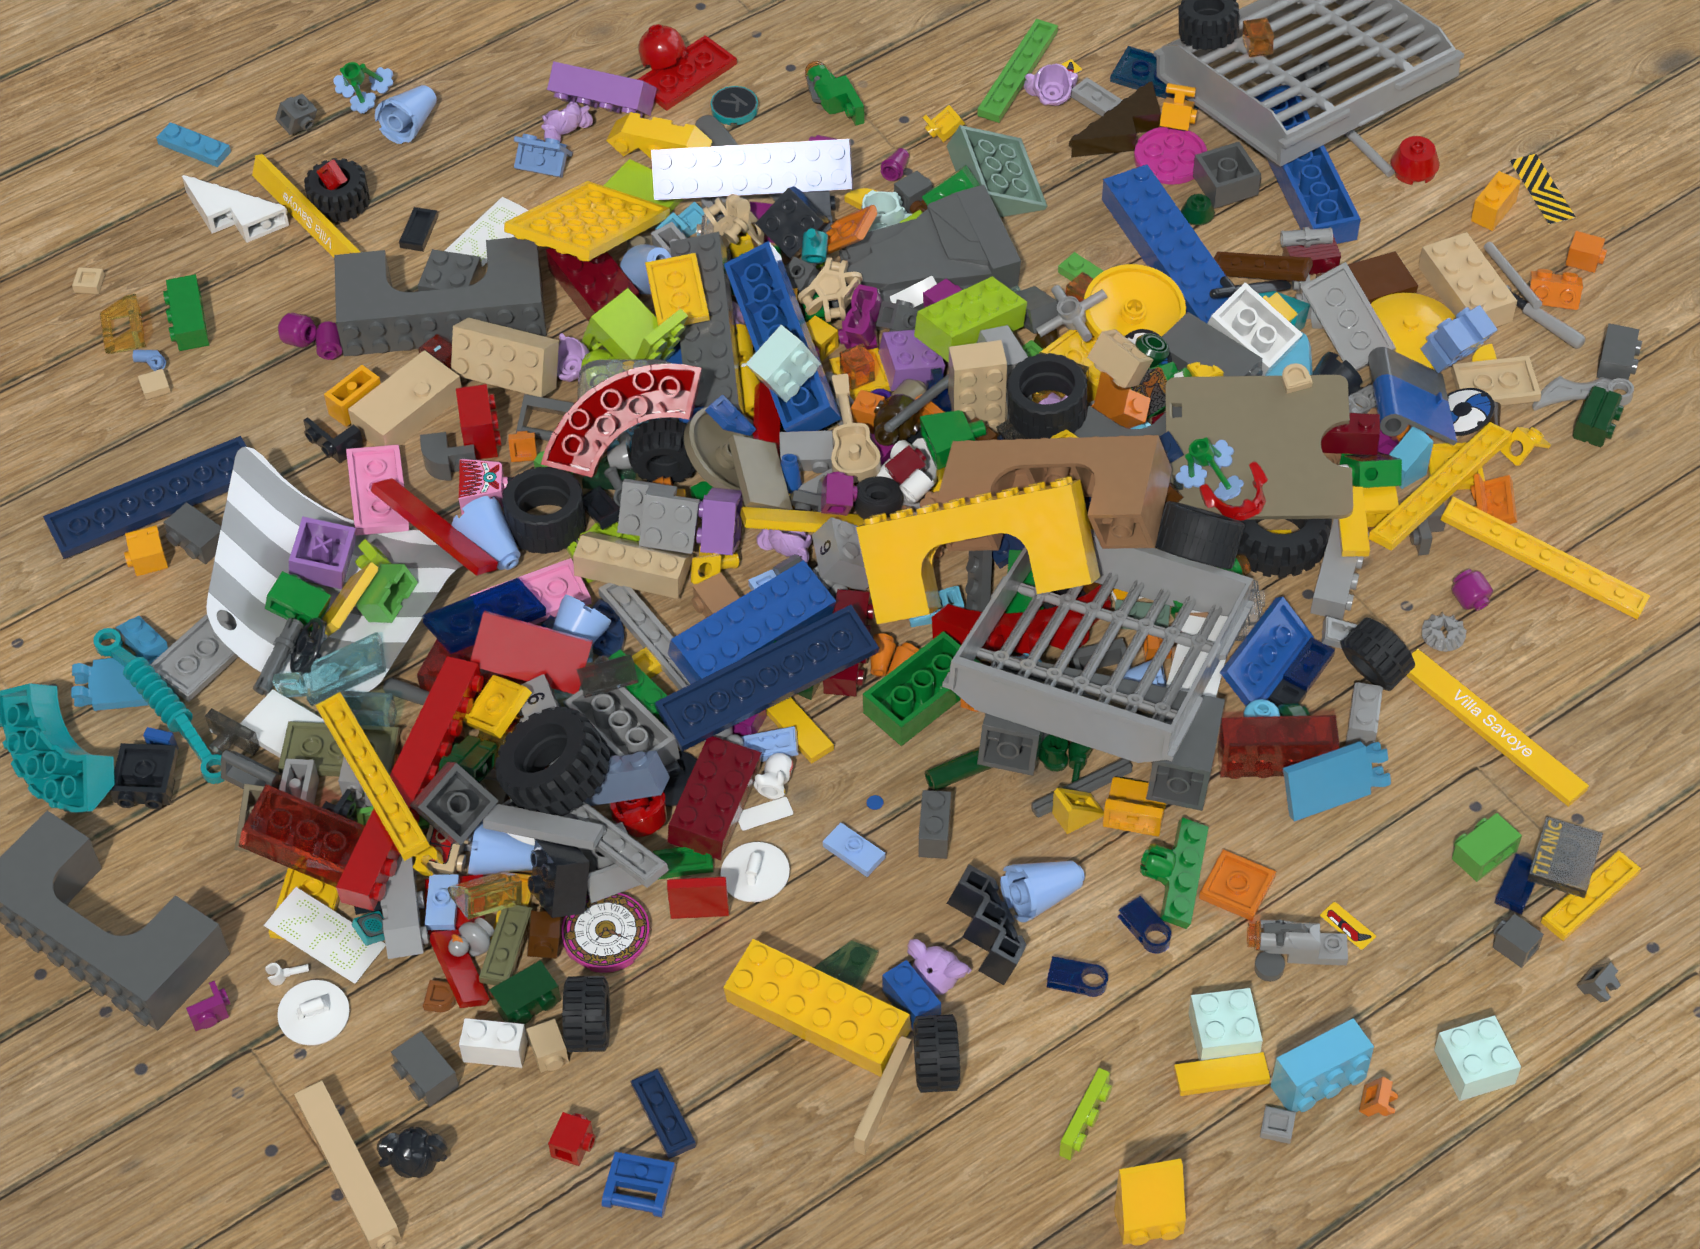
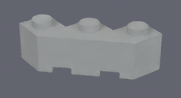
M400 854L397 860L396 872L393 877H389L386 883L385 895L381 900L384 920H382L388 959L424 954V944H429L427 927H421L420 909L425 908L423 891L417 892L416 880L417 874L420 873L413 868L416 860L414 856L404 861Z

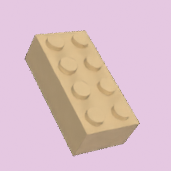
M1467 232L1422 247L1418 268L1446 307L1455 316L1467 307L1472 310L1480 305L1496 327L1513 321L1517 304L1516 298Z
M467 318L453 326L451 370L463 378L543 397L556 389L559 340Z
M997 340L949 347L948 412L963 411L968 422L977 417L979 420H983L984 424L996 434L1002 433L1005 430L1007 361L1002 341Z

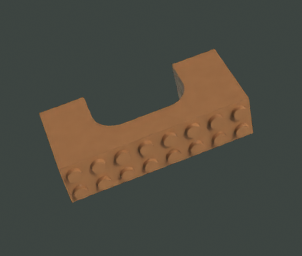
M1159 435L953 441L936 503L939 504V507H943V503L965 497V502L970 501L969 498L991 492L992 497L997 496V492H1001L1004 489L1018 487L1019 491H1024L1023 487H1027L1029 484L1045 481V486L1051 485L1050 482L1055 481V479L1072 476V481L1080 479L1084 497H1092L1088 518L1102 549L1155 548L1172 468ZM1003 533L946 543L945 545L948 551L999 550Z

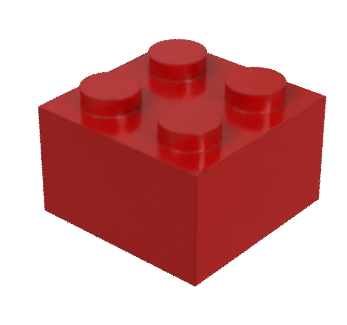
M487 384L456 388L464 446L474 445L476 460L498 457L497 446H502L500 431H494L499 429L497 411H491L496 409L494 394H488Z

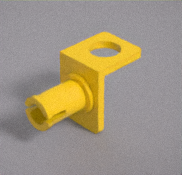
M700 545L699 557L692 559L691 583L698 584L720 573V570L738 568V554L736 552L733 555L700 552ZM698 570L706 576H699Z

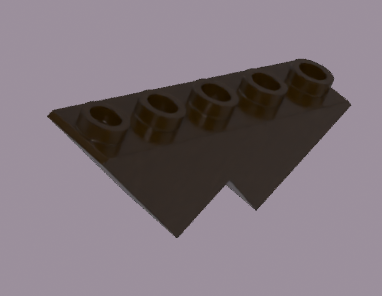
M1148 82L1144 86L1139 87L1135 93L1128 98H1124L1116 107L1106 111L1101 118L1090 123L1079 134H1075L1069 141L1071 158L1135 151L1137 133L1148 132L1160 127L1161 112L1153 82Z

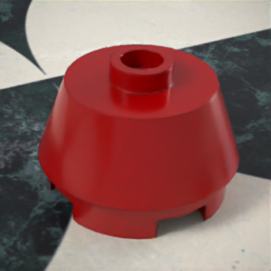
M1411 136L1404 139L1391 156V166L1396 172L1395 177L1409 185H1413V181L1420 182L1425 180V183L1430 182L1440 167L1434 143L1422 136Z
M664 792L659 796L610 804L613 820L616 823L622 822L626 831L633 837H644L656 832L664 825L667 819Z

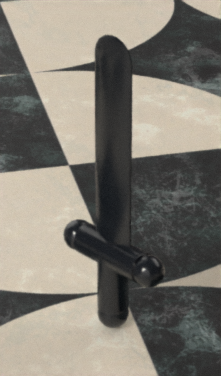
M1223 276L1220 278V284L1223 288L1212 289L1209 295L1212 299L1231 297L1242 285H1234L1227 276ZM1271 280L1248 284L1257 293L1286 290L1292 287L1287 280Z

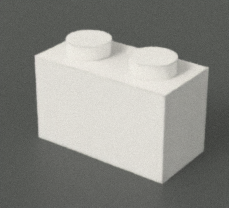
M465 1018L459 1047L463 1062L522 1068L528 1040L524 1024Z

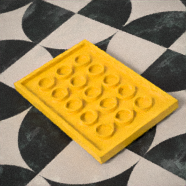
M586 181L506 221L504 232L514 235L517 239L533 241L538 246L556 249L561 254L577 256L581 261H591L600 254L665 220L670 215V208Z

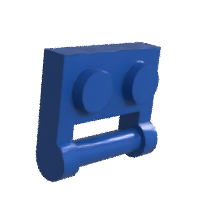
M615 1152L602 1196V1207L612 1208L613 1206L651 1212L653 1216L663 1218L675 1172V1163ZM618 1186L657 1195L655 1200L615 1192Z

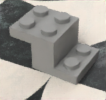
M624 479L617 533L640 536L639 546L692 554L694 551L700 500L676 496V486Z

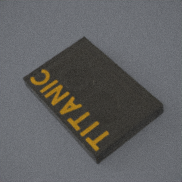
M1547 816L1527 881L1585 898L1603 833Z

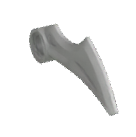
M1559 376L1541 391L1540 401L1534 402L1532 408L1536 411L1559 402L1587 399L1594 385L1606 389L1607 392H1614L1616 389L1626 391L1627 394L1621 395L1620 405L1624 406L1631 402L1634 386L1629 380L1623 378L1611 380L1600 377L1592 382L1577 383Z

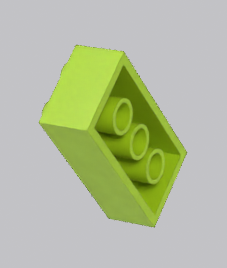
M992 276L917 311L914 336L949 362V347L976 343L981 330L1008 325L1013 332L1023 327L1027 301Z

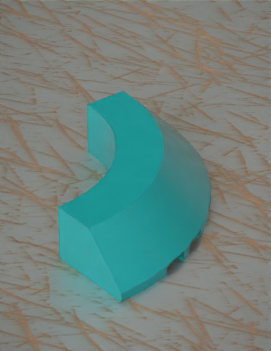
M29 683L0 691V727H3L6 740L2 743L4 749L11 753L13 758L11 765L17 776L24 778L29 785L27 789L38 799H43L52 808H59L66 812H92L115 785L114 757L92 755L83 750L73 740L61 715L57 686Z

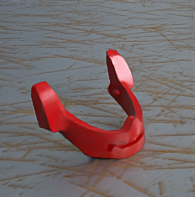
M1255 461L1249 464L1254 478L1252 484L1257 492L1256 497L1252 501L1245 499L1241 506L1225 504L1215 496L1207 484L1201 485L1199 491L1205 506L1208 508L1216 507L1222 515L1235 520H1246L1259 514L1266 503L1262 486L1268 479L1264 471Z

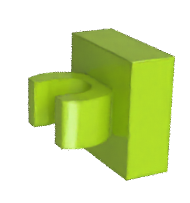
M364 539L358 545L359 549L364 553L355 561L360 569L370 562L378 567L380 564H392L382 551L368 540Z

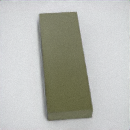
M504 902L479 975L480 983L496 986L513 976L529 927L530 914L533 911L531 907Z

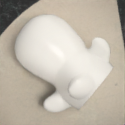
M775 753L768 757L765 763L764 774H757L754 781V787L761 795L772 800L785 795L784 784L789 782L793 769L791 758L783 753Z

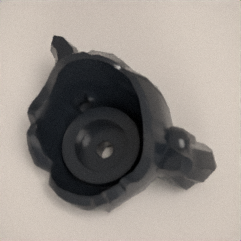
M411 1126L403 1128L397 1134L389 1133L380 1138L377 1143V1151L382 1159L378 1163L380 1167L391 1165L393 1170L401 1177L421 1178L430 1174L437 1162H444L448 1158L445 1155L448 1145L442 1136L433 1133L426 1127Z

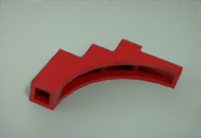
M1102 585L1076 600L1084 603L1092 602ZM1110 594L1102 606L1103 609L1109 611L1111 608ZM947 604L932 616L933 639L944 631L959 645H962L982 612ZM1058 606L1038 610L1013 651L1020 654H1030ZM1069 610L1048 645L1064 650L1085 614ZM1003 613L982 648L993 652L999 651L1023 613ZM1098 618L1094 619L1090 628L1099 620ZM1089 630L1077 649L1087 643L1090 635Z

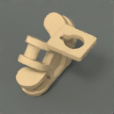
M730 194L726 199V205L718 197L714 200L715 203L712 206L703 208L705 215L713 224V233H720L726 249L730 242L736 244L739 241L737 235L741 231L747 232L759 246L763 244L764 232L755 224L758 219L750 211L748 200L740 198L736 194ZM722 211L725 217L718 221L715 215ZM752 223L756 226L758 235L755 233L754 228L751 225Z
M827 257L823 269L813 282L799 293L797 299L800 304L804 303L806 306L805 311L808 315L817 313L823 305L826 322H831V319L841 317V320H844L846 317L845 309L851 302L853 292L863 281L862 274L859 272H847V260H842L840 263L833 261L831 257ZM816 292L819 297L813 300L812 297ZM838 300L839 307L829 309L828 301Z

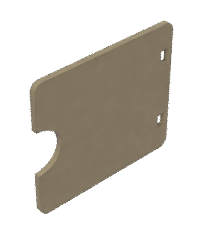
M1310 375L1313 381L1312 387L1288 394L1283 386L1282 376L1173 377L1169 379L1165 386L1166 432L1169 431L1184 454L1170 463L1172 468L1170 481L1173 483V478L1176 479V475L1180 472V468L1183 465L1188 466L1185 455L1189 453V445L1194 440L1207 437L1212 445H1215L1219 440H1225L1228 446L1234 449V453L1231 455V465L1228 467L1222 466L1220 470L1226 479L1236 475L1244 484L1240 488L1241 492L1238 496L1223 501L1221 498H1218L1219 500L1230 506H1241L1245 499L1252 501L1256 497L1257 491L1252 484L1254 478L1249 466L1253 461L1258 463L1268 479L1262 486L1266 499L1262 511L1246 520L1343 519L1349 517L1353 512L1352 468L1334 464L1326 458L1321 449L1322 438L1329 430L1340 425L1349 424L1350 422L1347 379L1341 375ZM1172 406L1182 407V417L1173 418ZM1201 466L1202 470L1207 471L1204 484H1207L1214 493L1219 488L1221 481L1211 466ZM1183 485V490H1178L1184 497L1178 503L1222 515L1216 507L1208 508L1205 506L1199 487L1185 488Z

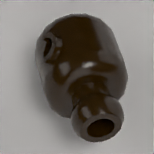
M895 394L888 397L884 402L880 400L874 410L876 414L873 421L874 438L880 445L890 446L898 441L907 440L911 434L915 435L918 428H920L921 411L919 410L894 431L889 433L884 430V425L915 401L910 396Z

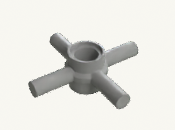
M1055 285L1051 291L1058 301V316L1036 328L1040 337H1043L1064 324L1069 330H1077L1083 341L1091 340L1092 334L1085 325V311L1107 298L1104 290L1101 289L1079 302L1076 297L1066 296L1060 285Z

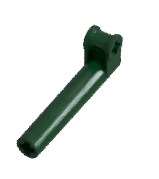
M1051 734L1045 737L1041 743L1038 758L1046 769L1058 772L1068 766V756L1065 753L1068 749V741ZM979 748L927 769L924 774L930 789L936 791L993 767L977 764Z

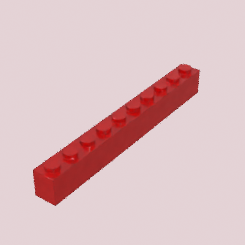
M449 656L446 657L390 773V778L417 824L419 822V814L410 805L439 772V763L442 757L450 755L452 743L455 737H458L462 731L464 717L471 712L473 698L476 692L481 691L484 678L481 676L478 663ZM373 809L336 886L341 903L374 911L377 902L383 899L386 883L389 877L394 876L397 869V860L400 856L397 847L375 809Z

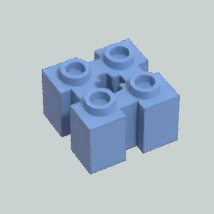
M1480 305L1472 310L1469 307L1463 309L1455 316L1456 319L1454 320L1450 318L1444 320L1437 326V330L1426 337L1428 342L1420 349L1438 374L1452 366L1455 362L1474 353L1484 344V341L1489 339L1498 330Z

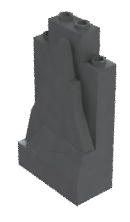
M985 185L962 190L928 204L927 210L916 219L867 232L863 240L839 251L840 263L842 260L848 261L847 272L861 273L863 278L861 285L877 288L884 302H891L890 296L930 276H933L936 284L947 278L962 290L993 276L1013 292L1018 291L1021 260ZM838 300L828 301L830 308L839 307ZM851 302L845 309L846 315L852 308ZM922 303L914 307V309L921 310L924 308V305ZM877 327V331L884 330V328Z

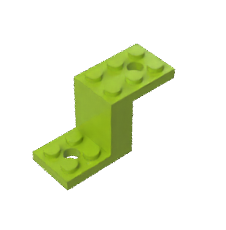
M627 288L591 316L581 343L588 348L589 352L605 347L622 366L627 362H632L637 367L653 365L661 359L666 361L674 354L675 350L673 348L680 341L679 335L686 328L684 324L688 315L682 309H679L658 326L657 318Z

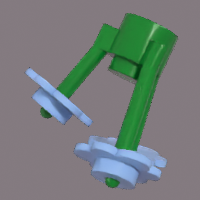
M349 62L340 68L342 76L337 75L333 80L336 86V93H342L345 98H351L352 111L365 113L375 106L376 96L374 93L360 91L359 85L364 81V73L369 75V81L372 83L371 89L384 94L387 92L388 87L393 85V80L391 79L393 72L388 68L383 69L382 67L377 68L376 72H373L365 64L359 65L356 62Z
M1207 437L1196 439L1189 445V453L1185 455L1188 466L1183 465L1180 468V472L1176 475V481L1183 484L1185 488H1191L1192 486L1198 488L1204 485V478L1207 477V471L1202 470L1201 466H1211L1221 481L1219 488L1215 490L1214 494L1223 501L1238 496L1241 492L1240 488L1244 484L1236 475L1226 479L1220 470L1222 466L1228 467L1231 465V455L1234 453V449L1228 446L1225 440H1219L1215 445H1212Z

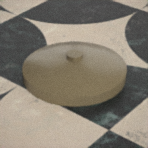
M705 407L699 410L685 427L684 445L687 455L696 471L712 487L741 490L728 439L732 435L753 439V433L747 436L723 430L705 411L708 408ZM742 414L753 425V421Z

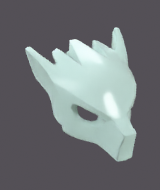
M872 190L865 194L861 208L875 205L877 209V216L868 232L898 224L903 219L912 215L907 214L905 209L901 207L903 201H901L898 193L876 192Z

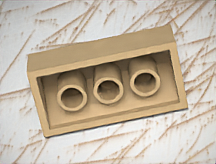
M589 531L581 535L574 552V576L612 583L622 587L627 586L632 589L679 599L693 554L639 546V542Z

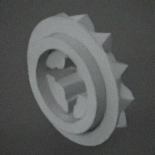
M1442 612L1439 616L1432 614L1427 621H1424L1421 632L1423 640L1427 645L1435 650L1447 652L1456 650L1463 645L1467 630L1463 627V621H1457L1454 615L1451 617L1445 616ZM1442 626L1449 631L1446 638L1440 630Z

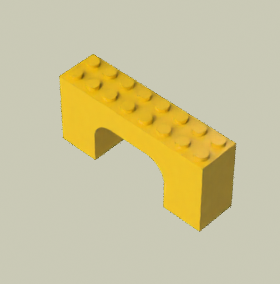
M1072 476L1055 479V481L1050 482L1051 485L1045 486V481L1037 482L1023 487L1024 491H1019L1018 487H1012L997 492V496L992 497L991 492L969 498L970 501L965 502V497L949 500L943 503V507H939L938 503H932L917 508V512H913L912 508H907L891 513L888 518L886 513L863 519L864 524L856 527L877 624L930 615L941 608L933 570V558L938 547L946 543L992 534H1009L1018 538L1025 545L1030 558L1037 594L1089 585L1100 578L1080 479L1072 481Z

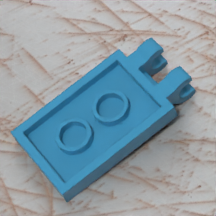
M160 655L147 660L149 662V665L154 660H156ZM114 658L93 660V667L82 663L72 665V676H75V684L88 683V688L84 686L71 687V697L74 698L75 707L92 704L94 711L148 706V702L136 691V687L130 684V680L124 677L123 670L125 667Z
M1360 741L1283 768L1289 817L1293 821H1297L1371 795V787L1389 786L1391 784L1390 773L1384 774L1382 766L1372 769V763H1383L1389 760L1387 749L1381 750L1379 742L1372 743L1366 747Z

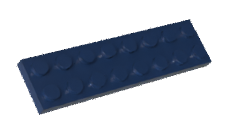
M238 436L47 514L43 518L63 559H66L122 536L125 533L168 517L186 502L194 506L228 492L235 456L240 448L247 446L242 437Z
M849 605L656 701L655 708L668 730L674 735L681 751H684L879 653V647L852 605Z

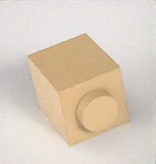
M555 1019L526 1029L529 1044L540 1073L547 1070H557L564 1064L569 1063L567 1050Z

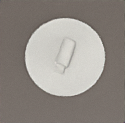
M751 842L737 847L728 854L721 867V877H726L727 892L734 898L745 902H761L774 897L784 888L790 873L789 863L784 853L777 847L764 842Z
M310 980L294 986L284 995L278 1007V1023L282 1032L290 1040L302 1045H320L340 1034L348 1021L350 1009L347 997L339 987L323 980Z

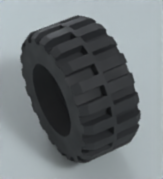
M1265 519L1237 520L1245 524L1237 552V560L1243 566L1247 564L1248 569L1255 573L1257 571L1262 572L1263 576L1266 577L1278 575V578H1286L1289 574L1297 576L1302 574L1303 570L1309 571L1315 567V563L1320 562L1324 557L1332 525V519H1285L1294 523L1300 530L1291 534H1275L1266 531L1257 524Z
M555 707V710L546 708L542 710V713H533L528 716V720L525 722L521 721L515 726L516 729L513 733L509 732L505 738V744L501 745L498 750L500 757L496 758L495 775L500 783V787L519 808L564 816L569 814L571 809H578L584 805L583 802L587 798L591 799L596 793L595 789L598 786L601 787L604 782L603 775L608 772L610 753L605 739L583 713L566 707ZM559 757L551 766L546 768L550 762Z

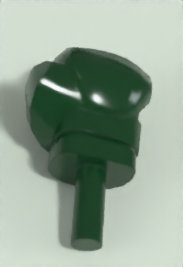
M1072 741L1068 747L1069 767L1073 769L1071 782L1079 780L1080 771L1085 767L1086 759L1089 758L1093 748Z

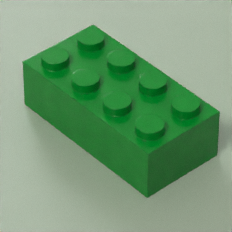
M943 631L863 693V713L895 742L903 746L961 700L951 689L942 687L944 679L948 672H950L951 661L961 645ZM976 658L973 660L975 662L981 663Z

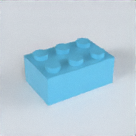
M1354 1018L1277 1057L1270 1087L1286 1110L1306 1112L1317 1101L1325 1097L1327 1099L1333 1098L1342 1088L1350 1084L1354 1086L1361 1083L1367 1077L1374 1046Z

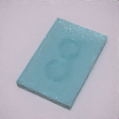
M378 632L314 661L311 666V672L309 674L304 673L306 696L311 706L328 699L338 692H343L386 672L382 638Z

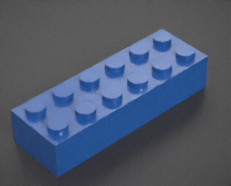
M802 560L672 638L667 654L688 682L692 684L773 644L775 640L779 641L831 615L836 600L807 563Z

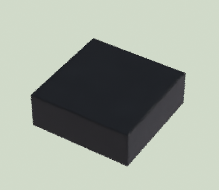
M1282 679L1269 696L1268 701L1274 703L1277 707L1280 704L1298 703L1300 705L1306 698L1307 691Z

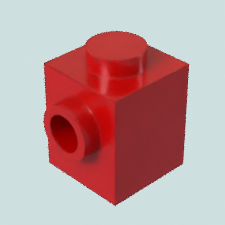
M562 1112L548 1142L551 1157L580 1166L586 1151L590 1152L596 1138V1135L593 1134L591 1121L578 1113L571 1115Z

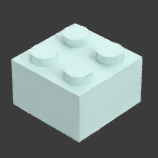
M780 325L746 365L766 387L787 403L791 397L797 394L804 382L814 375L821 363L800 339Z
M1250 988L1191 995L1188 1013L1199 1061L1261 1052L1263 1040Z
M1495 1015L1439 1032L1434 1051L1459 1101L1516 1083L1521 1065Z

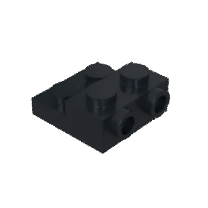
M121 743L114 769L115 785L110 790L114 803L123 808H132L134 804H145L150 809H160L162 805H170L175 786L173 774L178 757L177 746Z

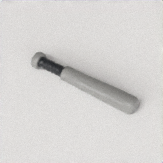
M1511 291L1517 300L1516 306L1523 310L1524 314L1575 349H1579L1584 345V335L1541 308L1534 309L1529 302Z

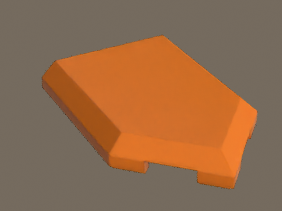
M870 205L836 220L830 226L832 229L826 232L828 234L827 254L863 240L877 216L876 206Z

